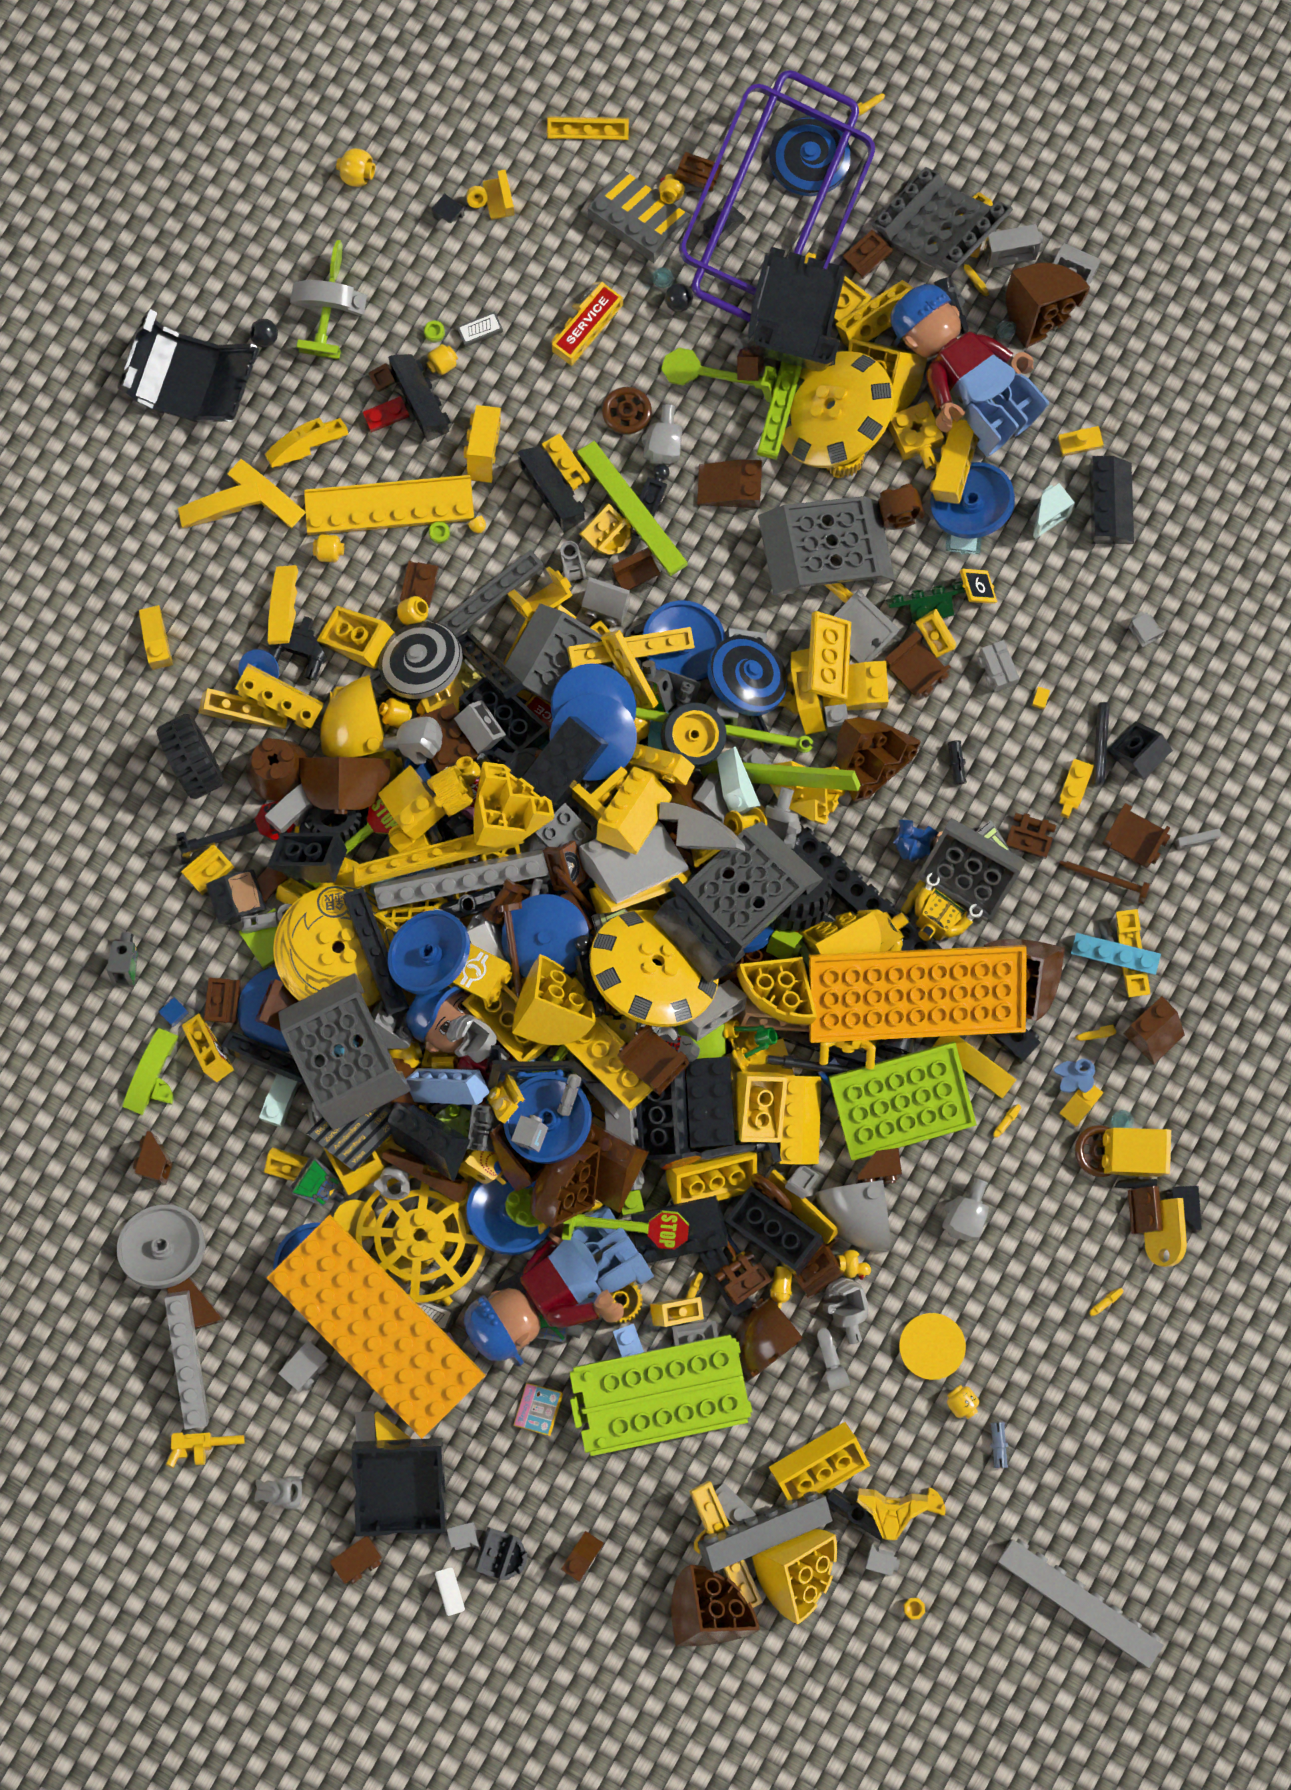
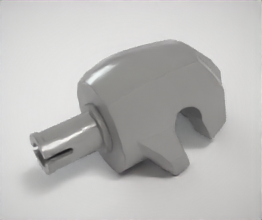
M663 405L661 423L652 424L642 436V443L645 445L643 458L649 460L651 464L669 465L679 461L682 427L673 424L674 405Z
M419 717L404 722L399 727L397 736L385 737L383 746L386 751L399 749L405 757L419 765L426 762V757L432 759L436 752L440 751L443 734L440 725L435 719Z
M781 787L777 805H767L764 814L767 819V827L786 845L794 849L796 834L801 832L798 814L789 809L794 790Z
M463 1015L453 1019L446 1033L449 1042H454L464 1037L463 1042L454 1052L460 1057L468 1055L476 1063L483 1061L485 1058L488 1059L491 1045H495L497 1039L493 1030L486 1023L471 1015ZM501 1053V1059L506 1060L507 1056Z
M974 1178L969 1196H966V1198L957 1196L954 1200L946 1203L944 1209L949 1215L944 1219L942 1227L948 1231L950 1237L965 1241L979 1240L989 1211V1206L982 1204L983 1202L981 1201L988 1182Z
M839 1278L830 1283L825 1291V1294L829 1296L839 1295V1299L834 1303L823 1304V1311L833 1315L836 1327H845L849 1344H857L862 1341L858 1324L865 1321L868 1316L867 1298L862 1286L858 1282L847 1278Z

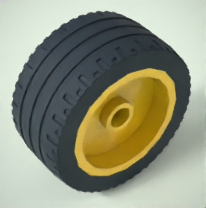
M692 702L680 705L666 717L660 736L664 751L681 754L695 766L694 768H700L708 765L721 754L726 743L727 734L725 723L716 710L706 704ZM692 731H693V735H694V734L697 735V738H692V736H691V732H692Z

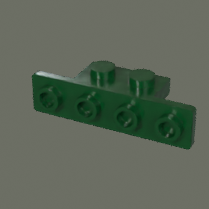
M957 581L948 587L939 585L932 587V590L929 591L915 590L910 595H892L891 599H886V604L889 608L909 605L912 623L916 624L917 620L937 609L941 618L955 616L952 595L966 593V590L963 587V581Z

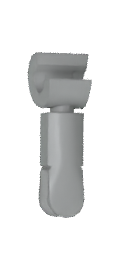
M291 904L282 905L278 912L241 917V922L243 923L242 932L252 933L262 929L278 927L283 915Z
M825 1328L820 1329L817 1334V1340L826 1369H830L826 1371L830 1391L850 1386V1381L844 1367H838L840 1362L829 1330Z

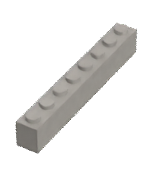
M544 849L379 882L374 887L378 908L383 909L501 885L506 879L516 882L545 876L549 871L543 853Z
M1018 1538L1017 1541L1011 1539L996 1561L998 1564L1144 1667L1150 1668L1164 1646L1159 1642L1161 1640L1159 1636L1151 1631L1147 1634L1140 1629L1142 1625L1133 1618L1127 1620L1121 1616L1122 1610L1113 1604L1110 1607L1104 1604L1102 1596L1094 1591L1091 1594L1084 1589L1086 1585L1078 1579L1074 1578L1072 1581L1067 1578L1065 1570L1058 1565H1055L1054 1568L1046 1563L1048 1558L1039 1552L1033 1554L1028 1550L1029 1545Z

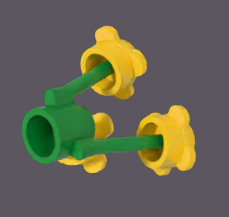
M728 1020L725 1022L723 1034L729 1041L737 1038L740 1031H749V1036L744 1040V1044L750 1051L748 1052L744 1047L741 1049L737 1047L736 1050L732 1051L733 1062L741 1070H744L752 1062V1055H759L761 1050L768 1049L769 1045L777 1043V1033L773 1027L765 1028L764 1025L740 1026L737 1020Z

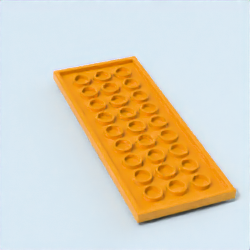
M1025 945L809 955V986L817 1014L814 1023L809 1024V1041L811 1043L1026 1032Z
M331 1215L267 1277L279 1292L421 1439L486 1376Z

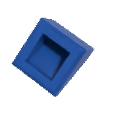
M175 997L159 1011L172 1027H175L189 1013Z

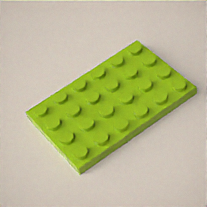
M954 1041L875 1063L874 1069H867L864 1066L829 1076L851 1161L872 1156L878 1150L900 1148L977 1126L956 1042Z

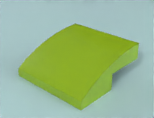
M273 908L272 910H270V911L267 912V913L275 912L276 909ZM278 927L262 929L252 933L239 931L263 969L275 962L273 947Z
M725 1023L697 1042L678 1025V1034L690 1037L700 1047V1053L696 1059L726 1056L725 1037L723 1034Z

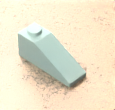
M736 747L721 753L717 757L722 793L729 811H738V813L743 815L751 809L761 806Z
M277 1074L259 1118L263 1122L283 1128L299 1082Z

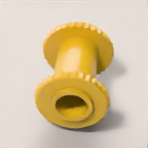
M753 808L745 816H741L738 811L728 812L723 824L738 836L744 829L755 825V820L757 823L763 822L767 826V819L762 810Z

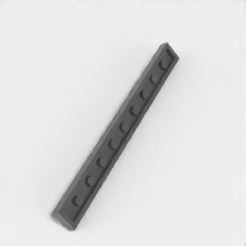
M529 550L441 620L439 624L449 628L458 637L508 597L507 593L514 589L517 590L545 567L543 562L532 550ZM379 670L370 677L372 687L381 697L390 691L384 683Z

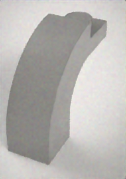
M304 280L293 283L290 303L307 309L317 306L332 307L362 316L365 311L367 295L354 291V287L339 283Z

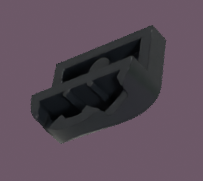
M487 1527L473 1570L501 1580H510V1578L520 1574L525 1568L527 1551H525L524 1545L518 1537Z

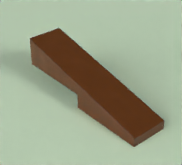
M389 1148L382 1153L383 1159L457 1203L465 1199L469 1185L468 1181L458 1178L451 1180L439 1172L428 1169L429 1165L417 1157Z

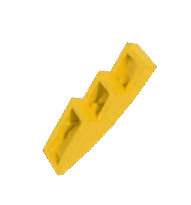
M240 459L227 473L238 485L255 481L261 504L273 515H277L291 529L306 513L244 460Z
M253 481L190 502L179 507L178 512L182 528L184 529L223 519L224 515L240 512L244 507L260 504L261 500L257 484Z
M296 565L276 567L268 620L269 645L284 644L290 641L296 616L294 609L297 595L295 584L298 575Z

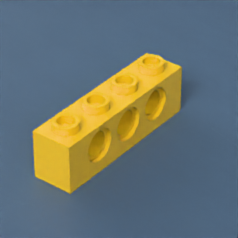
M901 280L836 323L835 325L843 344L849 348L850 339L868 342L891 327V311L895 304L913 287L904 280Z

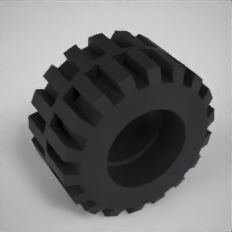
M313 805V809L309 810L307 820L310 833H339L345 843L364 828L360 809L347 810V814H334V809H321ZM333 822H344L336 827L328 826Z

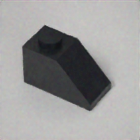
M732 206L716 244L717 247L746 220V217L734 206ZM722 208L718 209L703 224V234L708 239L711 237Z
M1199 1186L1171 1187L1169 1192H1166V1199L1183 1198L1185 1225L1193 1232L1201 1231Z

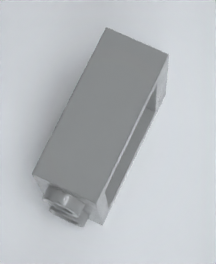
M1037 225L992 232L986 238L984 246L988 269L1036 260L1038 252L1041 250L1040 244L1043 243L1042 232L1038 231Z

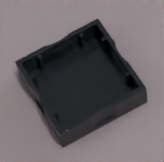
M443 1438L353 1442L351 1454L353 1482L356 1491L354 1505L356 1537L382 1536L394 1533H446L447 1511Z

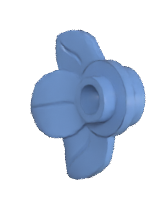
M1080 1059L1076 1063L1066 1061L1054 1069L1056 1074L1063 1077L1060 1085L1062 1092L1071 1093L1079 1088L1082 1092L1086 1093L1094 1085L1093 1075L1095 1074V1066L1088 1059Z

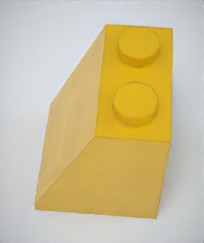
M1110 1128L1105 1131L1103 1135L1105 1155L1102 1157L1104 1174L1156 1178L1170 1174L1171 1130Z

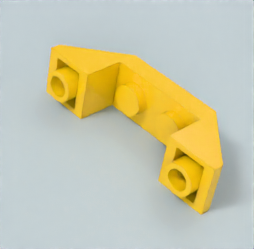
M810 648L791 652V672L796 701L806 735L827 731L824 712L820 708L818 694L807 691Z

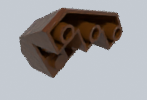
M861 717L845 719L837 736V763L840 770L855 771L861 785L859 790H849L851 798L854 801L870 798L913 760L918 752L921 741L884 722Z

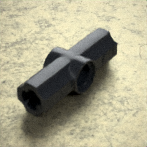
M499 885L473 894L463 895L459 899L442 904L440 910L451 913L458 919L481 913L485 909H489L501 889Z
M833 1488L826 1499L828 1507L881 1541L883 1538L873 1515L858 1502L838 1489ZM856 1507L863 1511V1518L859 1521L854 1520L851 1516L852 1510Z

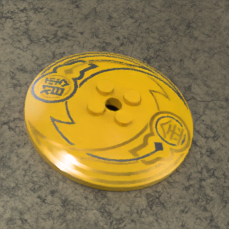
M331 885L315 889L295 901L283 915L274 938V961L281 981L298 1001L353 973H356L365 992L361 995L367 1007L381 999L342 897L343 894L360 888L349 885ZM365 890L373 914L375 915L383 909L378 908L375 895ZM387 913L382 917H392V913ZM376 920L389 952L390 944L396 932ZM342 942L345 945L344 951L335 953L332 950L333 944Z

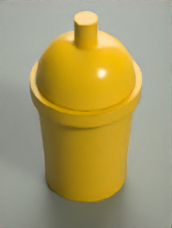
M777 1266L774 1270L770 1294L772 1300L781 1309L782 1303H786L790 1296H792V1272L785 1267Z

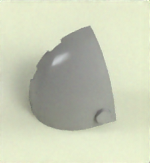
M883 1180L845 1185L815 1193L819 1211L837 1227V1236L863 1250L876 1252L890 1251V1230Z

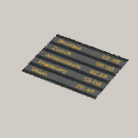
M383 1105L336 1130H333L324 1117H322L306 1134L355 1171L391 1135L387 1121L392 1110L388 1106Z

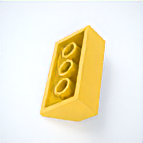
M633 767L599 819L596 840L637 855L659 820L660 802L670 803L672 800L671 794L653 773Z
M680 873L617 904L597 883H595L596 887L589 889L597 914L611 913L672 891L668 887V883L676 877L684 885L688 883V880L683 873Z
M505 984L500 990L499 998L496 1002H492L490 1007L485 1005L482 998L471 994L462 1002L474 1017L486 1023L493 1030L497 1040L517 1061H531L540 1056L550 1046L512 1033L518 997Z
M783 1075L788 1077L782 1140L781 1142H776L782 1161L777 1163L819 1164L821 1077Z
M739 1142V1143H736V1145L744 1144V1143H747V1142ZM748 1152L707 1161L698 1160L679 1168L666 1170V1181L673 1203L679 1204L715 1195L718 1201L745 1194L750 1186L754 1187L750 1178L752 1174L757 1173V1154Z
M843 1422L769 1466V1469L788 1501L798 1500L810 1491L824 1494L866 1469L870 1464L857 1438L847 1423Z

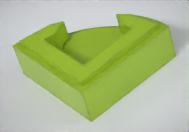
M158 1078L154 1085L151 1099L173 1105V1093L170 1086L164 1080Z

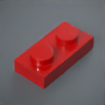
M401 396L363 411V416L372 433L408 418L409 413Z

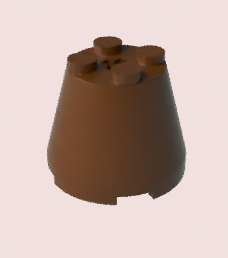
M266 738L259 743L250 755L246 767L247 779L253 791L266 801L280 802L301 784L300 758H308L304 750L294 742L285 739Z

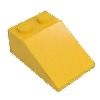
M336 606L317 642L359 664L376 669L383 647L395 632L385 621Z
M886 661L850 664L847 700L842 702L823 696V712L825 706L846 704L847 710L887 709L889 700Z
M411 765L378 793L397 824L405 834L414 840H417L446 814L443 807L439 808L433 799L435 795Z
M737 1072L735 1100L739 1141L781 1142L788 1077L772 1072Z
M324 1148L348 1195L375 1182L380 1178L384 1170L375 1151L353 1171Z

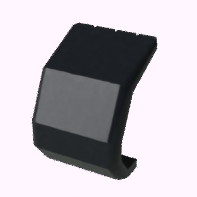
M771 247L770 252L765 253L752 303L747 337L748 349L751 353L822 372L834 360L840 344V340L831 338V330L845 275L842 274L843 266L829 263L827 269L823 268L825 261L809 257L807 263H804L806 257L804 255L789 251L787 258H785L786 250Z
M148 310L140 321L117 388L141 405L193 422L233 421L240 405L239 402L242 400L246 383L249 380L253 368L252 365L255 363L259 351L257 346L253 344L218 345L183 335L164 327L155 319L157 312Z

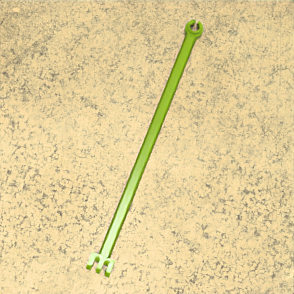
M636 707L635 717L663 723L670 713ZM725 724L726 734L729 736L796 748L800 753H807L813 748L811 747L813 741L808 736L795 738ZM803 740H806L808 744H810L807 748H804L802 746Z

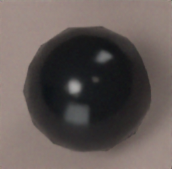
M676 283L667 289L665 302L669 309L674 312H683L691 307L693 293L687 285Z
M258 319L253 322L250 331L252 342L259 347H269L274 344L278 338V329L273 321Z

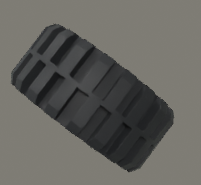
M183 714L158 727L156 732L162 749L177 779L191 799H198L222 787L224 779L219 765L204 735L190 714Z
M801 853L798 855L823 878V881L808 895L803 892L768 926L772 928L775 926L783 931L786 929L791 931L806 930L810 928V925L813 927L824 918L832 892V882L828 872L825 871L820 863L817 864L815 859L807 858ZM756 899L753 902L755 908H762L765 905L763 899Z

